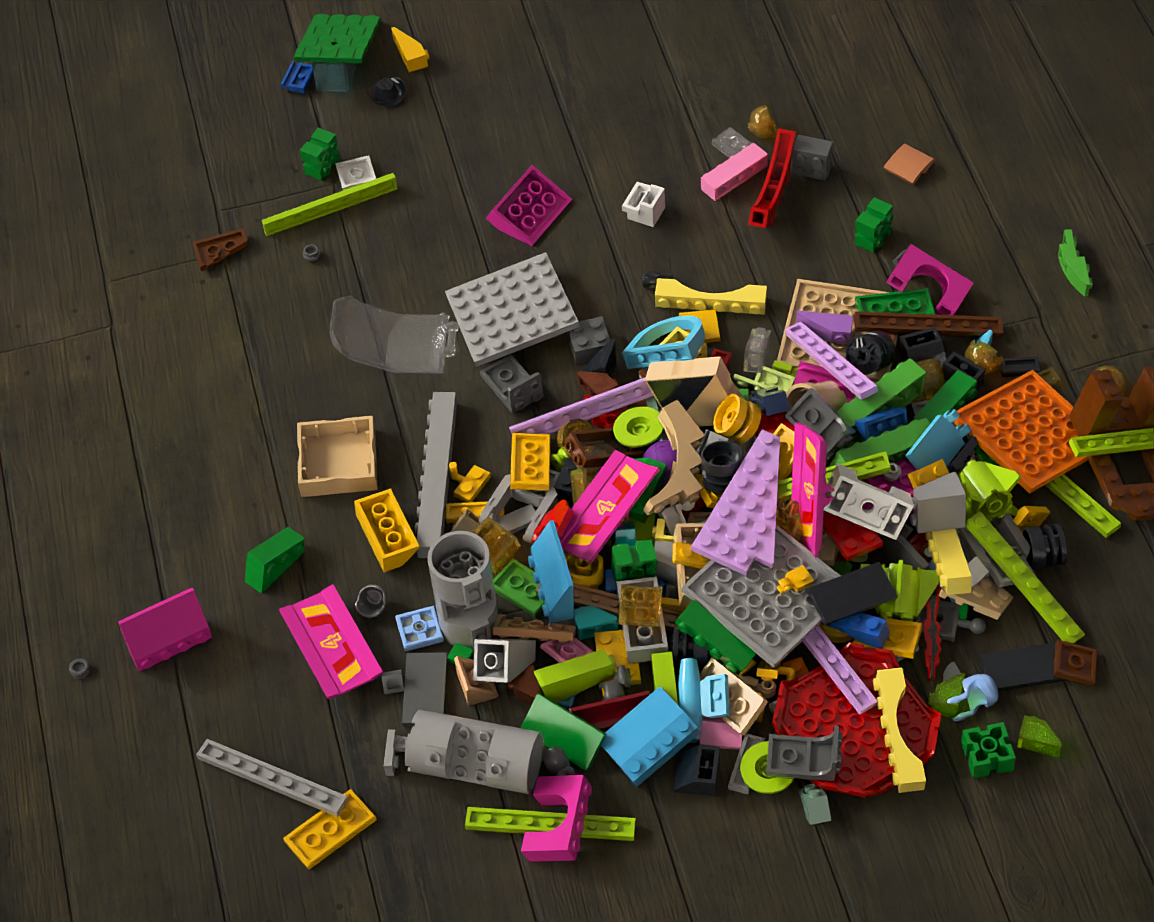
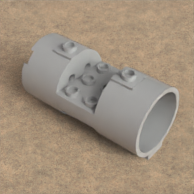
M468 531L446 533L431 545L427 558L439 625L444 639L449 644L454 646L455 643L474 649L475 639L494 638L493 626L499 616L489 549L485 541L474 533Z
M421 709L414 715L412 724H415V726L412 727L411 733L408 734L405 749V766H409L407 771L482 784L488 787L524 794H531L533 792L544 755L545 741H543L542 732Z

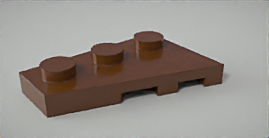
M244 228L192 242L201 272L249 245Z

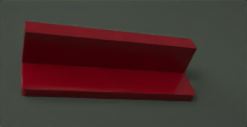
M649 691L569 708V711L601 731L606 732L647 698L650 693Z

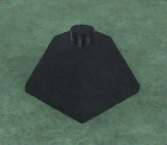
M611 339L589 361L587 368L583 369L584 372L607 373L612 378L617 364L615 339Z

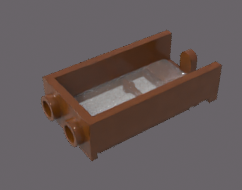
M613 427L570 432L564 445L580 473L601 469L615 450L632 459L643 458L645 454L644 450L635 451V447H627L619 443L615 438Z

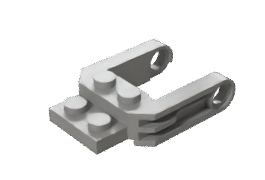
M550 470L549 491L510 489L511 474L505 475L482 510L479 524L491 528L511 497L520 502L532 504V506L537 507V510L530 519V524L525 535H523V541L533 544L531 540L534 536V530L540 525L543 517L557 504V493L554 486L560 473Z
M1006 513L1001 518L997 516L992 518V522L1000 535L1033 572L1026 561L1031 547L1018 526L1012 521V516ZM966 526L955 528L968 563L972 558L978 557L989 571L984 577H992L998 588L1014 584L989 553L984 552L977 539Z

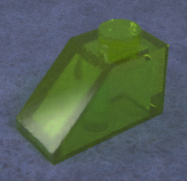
M959 673L938 684L935 693L931 692L928 704L940 712L941 716L956 717L959 703H947V701L952 697L962 694V681L965 679V673Z
M1024 715L1017 747L1059 757L1062 743L1047 722L1035 716L1029 717Z

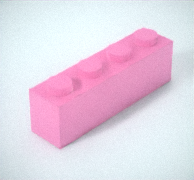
M752 143L736 155L731 156L724 163L719 164L709 173L704 174L701 177V190L714 201L718 200L768 166V154L755 143Z

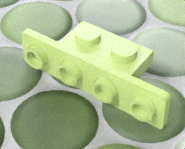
M760 365L755 380L734 374L733 377L738 385L745 388L748 386L754 387L755 391L776 386L778 390L787 392L794 385L795 381L793 376Z

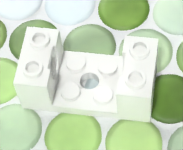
M837 463L827 483L834 489V492H826V497L832 495L834 499L824 507V511L896 540L914 504L910 493L893 486L889 492L858 480L855 470ZM866 502L873 504V508L870 510H864L862 506Z

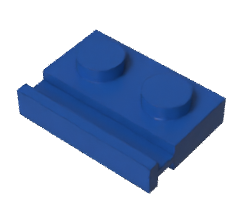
M292 61L280 84L281 89L287 88L289 91L305 93L316 71L315 65L301 62L296 64L295 61Z

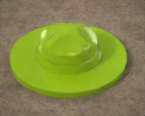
M635 407L623 412L616 419L613 426L615 438L622 445L635 448L647 446L655 442L664 431V427L657 418L659 412L650 407Z
M769 741L760 742L750 747L743 755L740 764V771L744 782L754 791L764 794L780 792L786 789L794 780V778L766 776Z

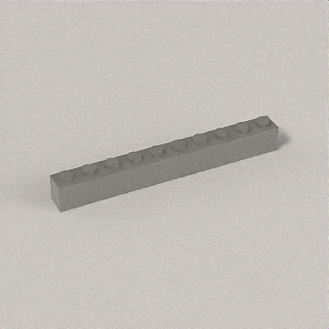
M433 392V398L429 399V411H431V414L427 415L429 429H426L425 438L428 441L427 445H424L426 460H422L424 475L420 477L422 491H419L418 495L421 505L417 507L419 522L415 523L416 540L419 544V549L417 550L418 558H428L431 545L435 540L444 535L450 479L449 464L452 459L457 411L456 392Z

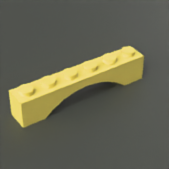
M657 278L655 307L700 311L716 309L717 312L765 315L767 286L747 285L732 292L705 293L690 289L675 279Z
M902 668L877 670L876 678L873 679L874 690L878 691L879 697H877L878 709H882L883 713L881 725L882 728H886L885 745L890 747L891 753L888 755L889 764L894 767L895 772L892 773L893 784L898 786L899 793L924 790L926 777L923 763L906 746L897 726L896 712L906 688Z

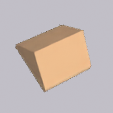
M459 656L454 658L457 675L468 706L499 696L494 682L473 680L474 660Z

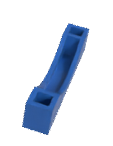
M859 613L827 625L848 634L863 644L883 649L890 634L885 619L864 613Z

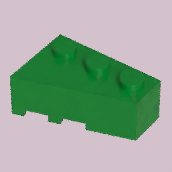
M287 527L249 551L246 560L245 583L262 594L304 553L305 538Z

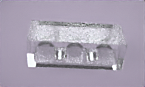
M765 328L752 329L745 348L743 371L763 372L770 348V330Z

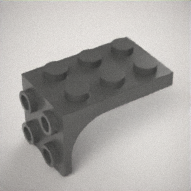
M512 354L480 371V376L512 414L544 397L541 374L536 372L529 376Z
M810 388L785 415L794 426L795 423L799 422L823 437L827 442L826 462L830 459L833 460L835 453L843 445L846 447L854 439L852 436L856 433L813 388Z
M835 725L834 731L830 735L818 738L769 734L766 776L834 781L835 774L840 772L843 733L839 732V726Z

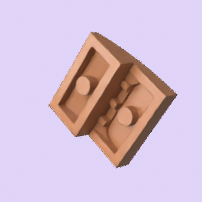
M903 144L883 168L885 171L914 186L921 174L927 172L934 159L907 144Z

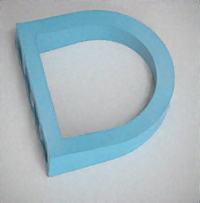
M678 316L647 327L636 335L622 352L627 369L649 367V364L652 362L688 361L695 359L705 339L702 322L695 316ZM676 327L692 330L683 342L649 346L654 340L666 333L672 332Z

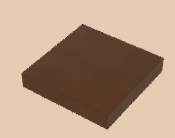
M1057 640L1055 643L1053 676L1094 686L1096 683L1097 649Z

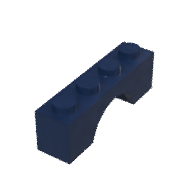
M776 386L753 392L752 402L757 404L761 412L767 416L790 410L786 391L778 390Z

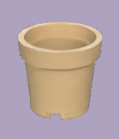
M833 381L815 384L809 382L799 383L791 386L786 392L790 409L810 388H813L836 412L846 403V395L843 390L839 389V385Z

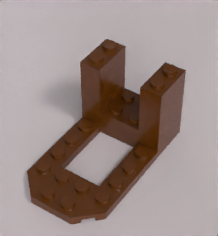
M1154 366L1144 367L1130 396L1127 398H1122L1110 370L1091 371L1069 415L1078 437L1154 428ZM1154 448L1139 450L1154 482ZM1109 454L1087 456L1111 508L1116 511L1118 509L1129 514L1127 517L1134 521L1154 519V483L1123 485Z

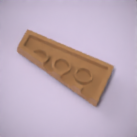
M499 614L493 626V635H498L500 638L514 636L523 640L538 638L540 641H549L550 639H555L566 643L574 640L576 626L559 623H549L547 626L540 620L524 622L522 617H514L511 620L506 619V615Z

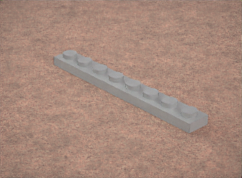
M206 739L196 754L197 758L201 761L336 817L340 815L348 802L346 795L209 739Z

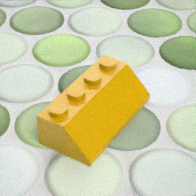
M391 488L354 501L356 516L383 572L403 566L419 549V544Z

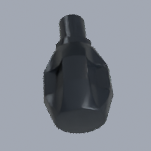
M657 271L646 272L641 275L642 286L648 289L656 288L657 278L674 279L673 273L664 274Z

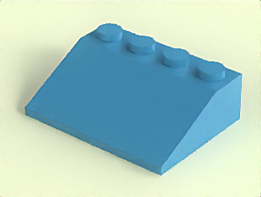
M551 520L532 545L531 556H528L530 568L534 567L535 570L533 572L535 584L538 583L540 587L538 588L539 599L544 601V605H542L545 617L548 616L550 624L574 619L573 582L554 520Z
M658 687L605 732L607 735L601 746L634 785L638 787L700 734V731L674 700L661 687Z

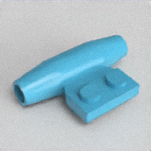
M693 658L682 659L680 661L677 682L678 706L688 715L700 731V734L689 742L695 743L700 741L703 716L711 719L730 716L728 675L724 673L706 676L701 681L697 660Z

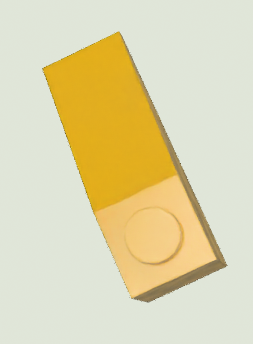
M391 28L393 41L408 71L412 72L428 67L427 60L429 59L427 49L424 50L421 43L399 29Z

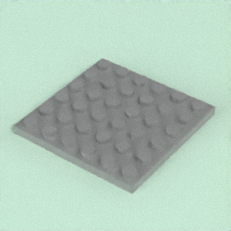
M546 252L445 291L476 367L580 327Z
M776 525L774 563L772 568L754 561L745 576L710 560L682 587L681 592L692 601L693 599L697 601L727 630L775 668L822 622L807 593L809 587L797 593L792 588L781 594L776 588L780 585L778 581L785 578L787 572L804 565L814 579L813 585L809 587L837 578L840 575L818 557H814L812 552Z

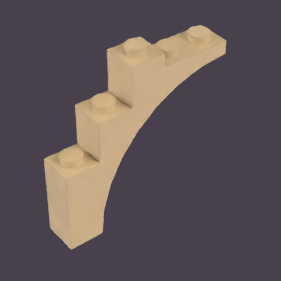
M678 400L663 407L657 417L666 431L672 449L677 450V461H673L667 485L658 494L649 499L643 508L647 516L653 512L657 514L666 505L670 504L672 506L678 501L681 505L687 501L690 504L694 503L699 499V494L703 489L694 475L701 471V457L696 450L702 445L701 441L705 435Z

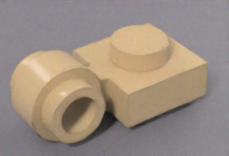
M738 675V678L756 692L762 693L765 698H771L776 694V684L774 681L764 680L760 684L758 679H754L751 676Z

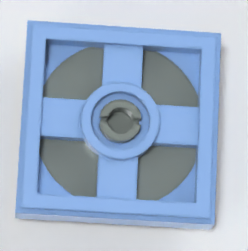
M434 606L395 616L405 652L444 642Z

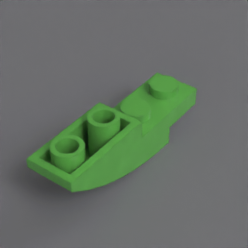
M1072 229L1064 230L1063 244L1059 245L1058 252L1060 265L1067 279L1084 297L1088 296L1089 289H1092L1093 286L1092 278L1088 276L1090 273L1089 264H1086L1085 256L1080 257L1079 250H1076L1077 240L1076 237H1073Z

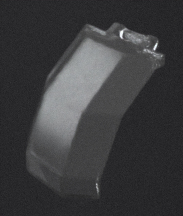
M348 295L333 301L329 330L332 345L352 361L392 373L442 374L445 358L456 355L455 338L459 325L454 321L448 322L449 315L445 312L438 315L398 314L362 303L352 295ZM448 334V343H447V347H445V345H446V335Z

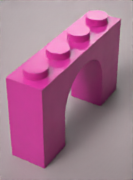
M910 244L886 282L902 292L909 280L916 275H926L935 279L943 292L942 299L934 310L938 315H954L973 285L972 281Z
M584 775L537 777L533 795L541 806L565 805L568 806V813L562 824L551 831L525 832L521 852L529 862L576 860L577 852L580 850L581 833L584 831V818L588 812V798L592 793L591 784Z

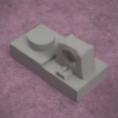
M389 729L383 766L386 776H394L395 768L399 767V756H396V753L405 752L407 737L398 736L395 730Z

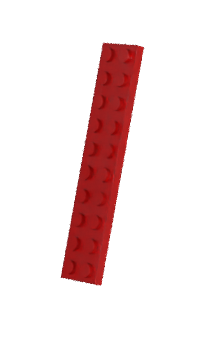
M787 411L769 416L762 414L755 435L758 437L762 429L774 434L780 424L785 425L792 431H795V426L785 417ZM792 470V472L789 474V476L787 477V479L792 477L793 470ZM827 511L823 512V529L847 562L882 547L883 541L875 531Z

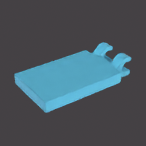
M956 409L952 412L947 411L944 416L937 415L905 455L917 470L943 459L947 466L965 444L962 438L971 431V428L967 423L963 427L961 425L955 427L952 424L960 416Z

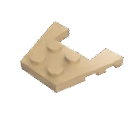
M983 577L976 585L971 587V593L946 595L945 588L943 587L938 595L944 599L947 596L956 599L955 603L959 605L963 603L974 607V611L998 620L1014 598L1003 587L998 588L991 577Z

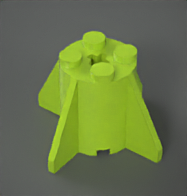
M976 460L969 461L966 467L957 475L966 494L965 522L980 511L989 522L993 521L991 518L996 516L1001 518L1006 513L1016 516L1018 509L1013 505L1011 500L1013 496L1010 491L1022 478L1020 474L990 463L977 462Z
M899 560V564L891 563L889 568H885V564H883L882 568L898 597L894 601L875 607L876 613L882 618L913 622V619L918 617L940 583V575H937L934 570H923L919 567L917 571L912 570L913 566L903 564V560ZM861 564L860 569L869 566L870 564Z

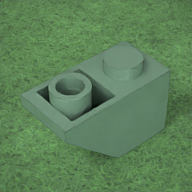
M808 784L804 788L799 789L806 819L810 825L831 821L828 798L822 788L815 784Z

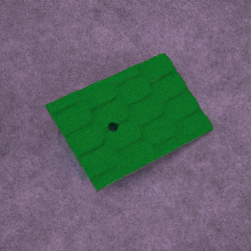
M327 14L314 15L306 34L298 45L294 61L312 63L317 91H351L356 63L363 62L380 25L381 18L376 15L364 17L361 15L345 16L342 14L332 16Z

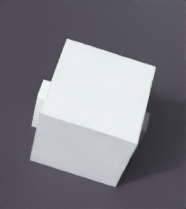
M636 182L622 205V211L627 212L628 219L654 227L665 209V190L651 184L650 186Z

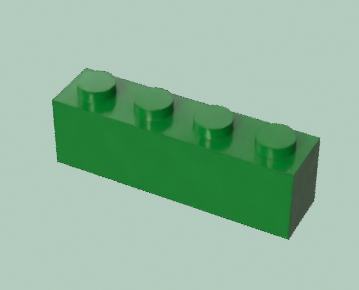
M957 370L914 416L913 420L927 418L931 424L937 415L944 416L947 411L952 412L954 409L957 411L964 407L969 399H973L977 393V380Z
M694 599L675 622L680 631L692 636L697 645L704 646L710 651L709 653L716 660L720 659L732 673L739 675L756 655L752 649L727 630L708 610Z

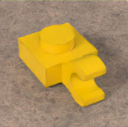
M804 565L787 572L785 578L778 581L780 585L776 588L781 594L792 588L797 593L813 585L814 579Z

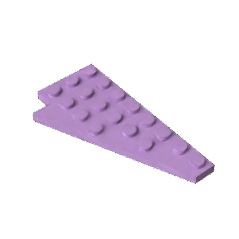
M762 429L693 542L691 551L745 576L754 561L770 568L773 567L780 437Z

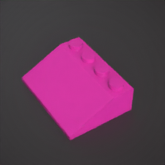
M531 165L485 219L498 230L532 246L569 204L572 198L535 166Z
M193 587L118 621L129 653L138 671L148 669L154 664L168 660L170 657L180 652H185L189 648L212 638Z

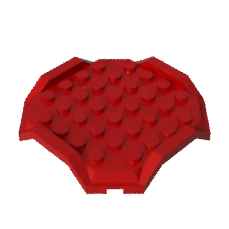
M849 642L839 651L876 700L879 694L878 691L874 690L873 679L876 678L877 670L900 668L891 650L881 648L874 650L864 648V645ZM822 666L815 668L798 679L781 681L772 721L777 735L812 738L825 737L834 731L835 725L839 726V732L843 733L840 772L835 774L834 781L807 780L822 789L860 797L880 795L894 787L892 773H895L894 767L890 766L888 755L891 753L890 747L885 745V735L887 733L886 728H882L881 725L882 709L879 710L876 705L859 715ZM904 676L906 688L896 712L897 726L906 746L922 761L924 766L934 757L941 713L929 707Z

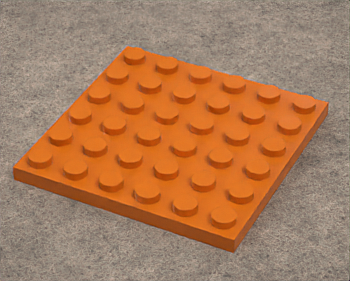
M1034 370L957 410L960 416L954 423L962 427L967 423L971 428L967 435L969 437L975 436L978 442L977 445L1001 467L1018 472L1022 477L1018 483L1029 494L1089 460L1087 456L1076 458L1069 444L1071 437H1078L1069 417L1073 406Z

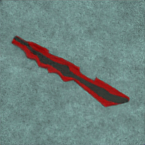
M939 585L924 606L927 607V620L923 622L924 640L927 645V649H924L929 681L936 680V668L940 663L938 655L942 650L940 647L942 640L938 635L942 626L936 621L940 596L938 595L942 589Z

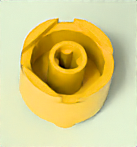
M567 553L565 559L572 582L598 589L604 579L602 556L598 553L592 563Z

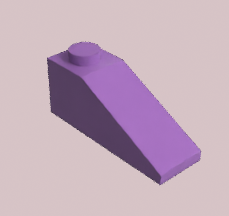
M797 310L796 323L801 321L817 336L830 343L848 345L851 341L853 316Z

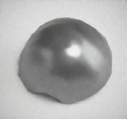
M368 585L362 588L355 603L357 612L363 617H377L386 608L387 593L379 585Z

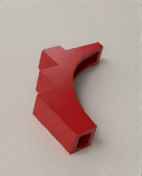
M778 128L769 170L759 197L751 207L748 225L767 228L774 223L777 205L782 202L784 185L789 183L792 167V149L797 131Z

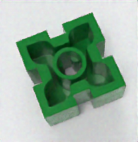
M317 128L311 136V141H307L299 150L301 160L305 161L303 164L304 174L323 181L330 174L331 167H334L335 163L340 161L336 134L321 128Z
M875 197L867 205V210L863 211L856 219L855 230L857 233L855 234L854 245L872 253L882 246L885 237L889 236L893 230V205Z
M640 540L633 546H628V544L612 546L613 560L611 561V571L616 589L618 581L656 577L657 557L652 540Z
M1004 722L987 725V730L980 731L979 727L963 730L961 744L965 757H969L968 766L973 779L989 776L990 770L995 769L997 774L1014 771L1016 757L1012 745L1007 744L1008 734Z

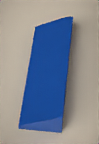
M893 407L855 420L863 440L866 441L872 436H880L887 430L889 432L893 431L900 425H908L906 408Z

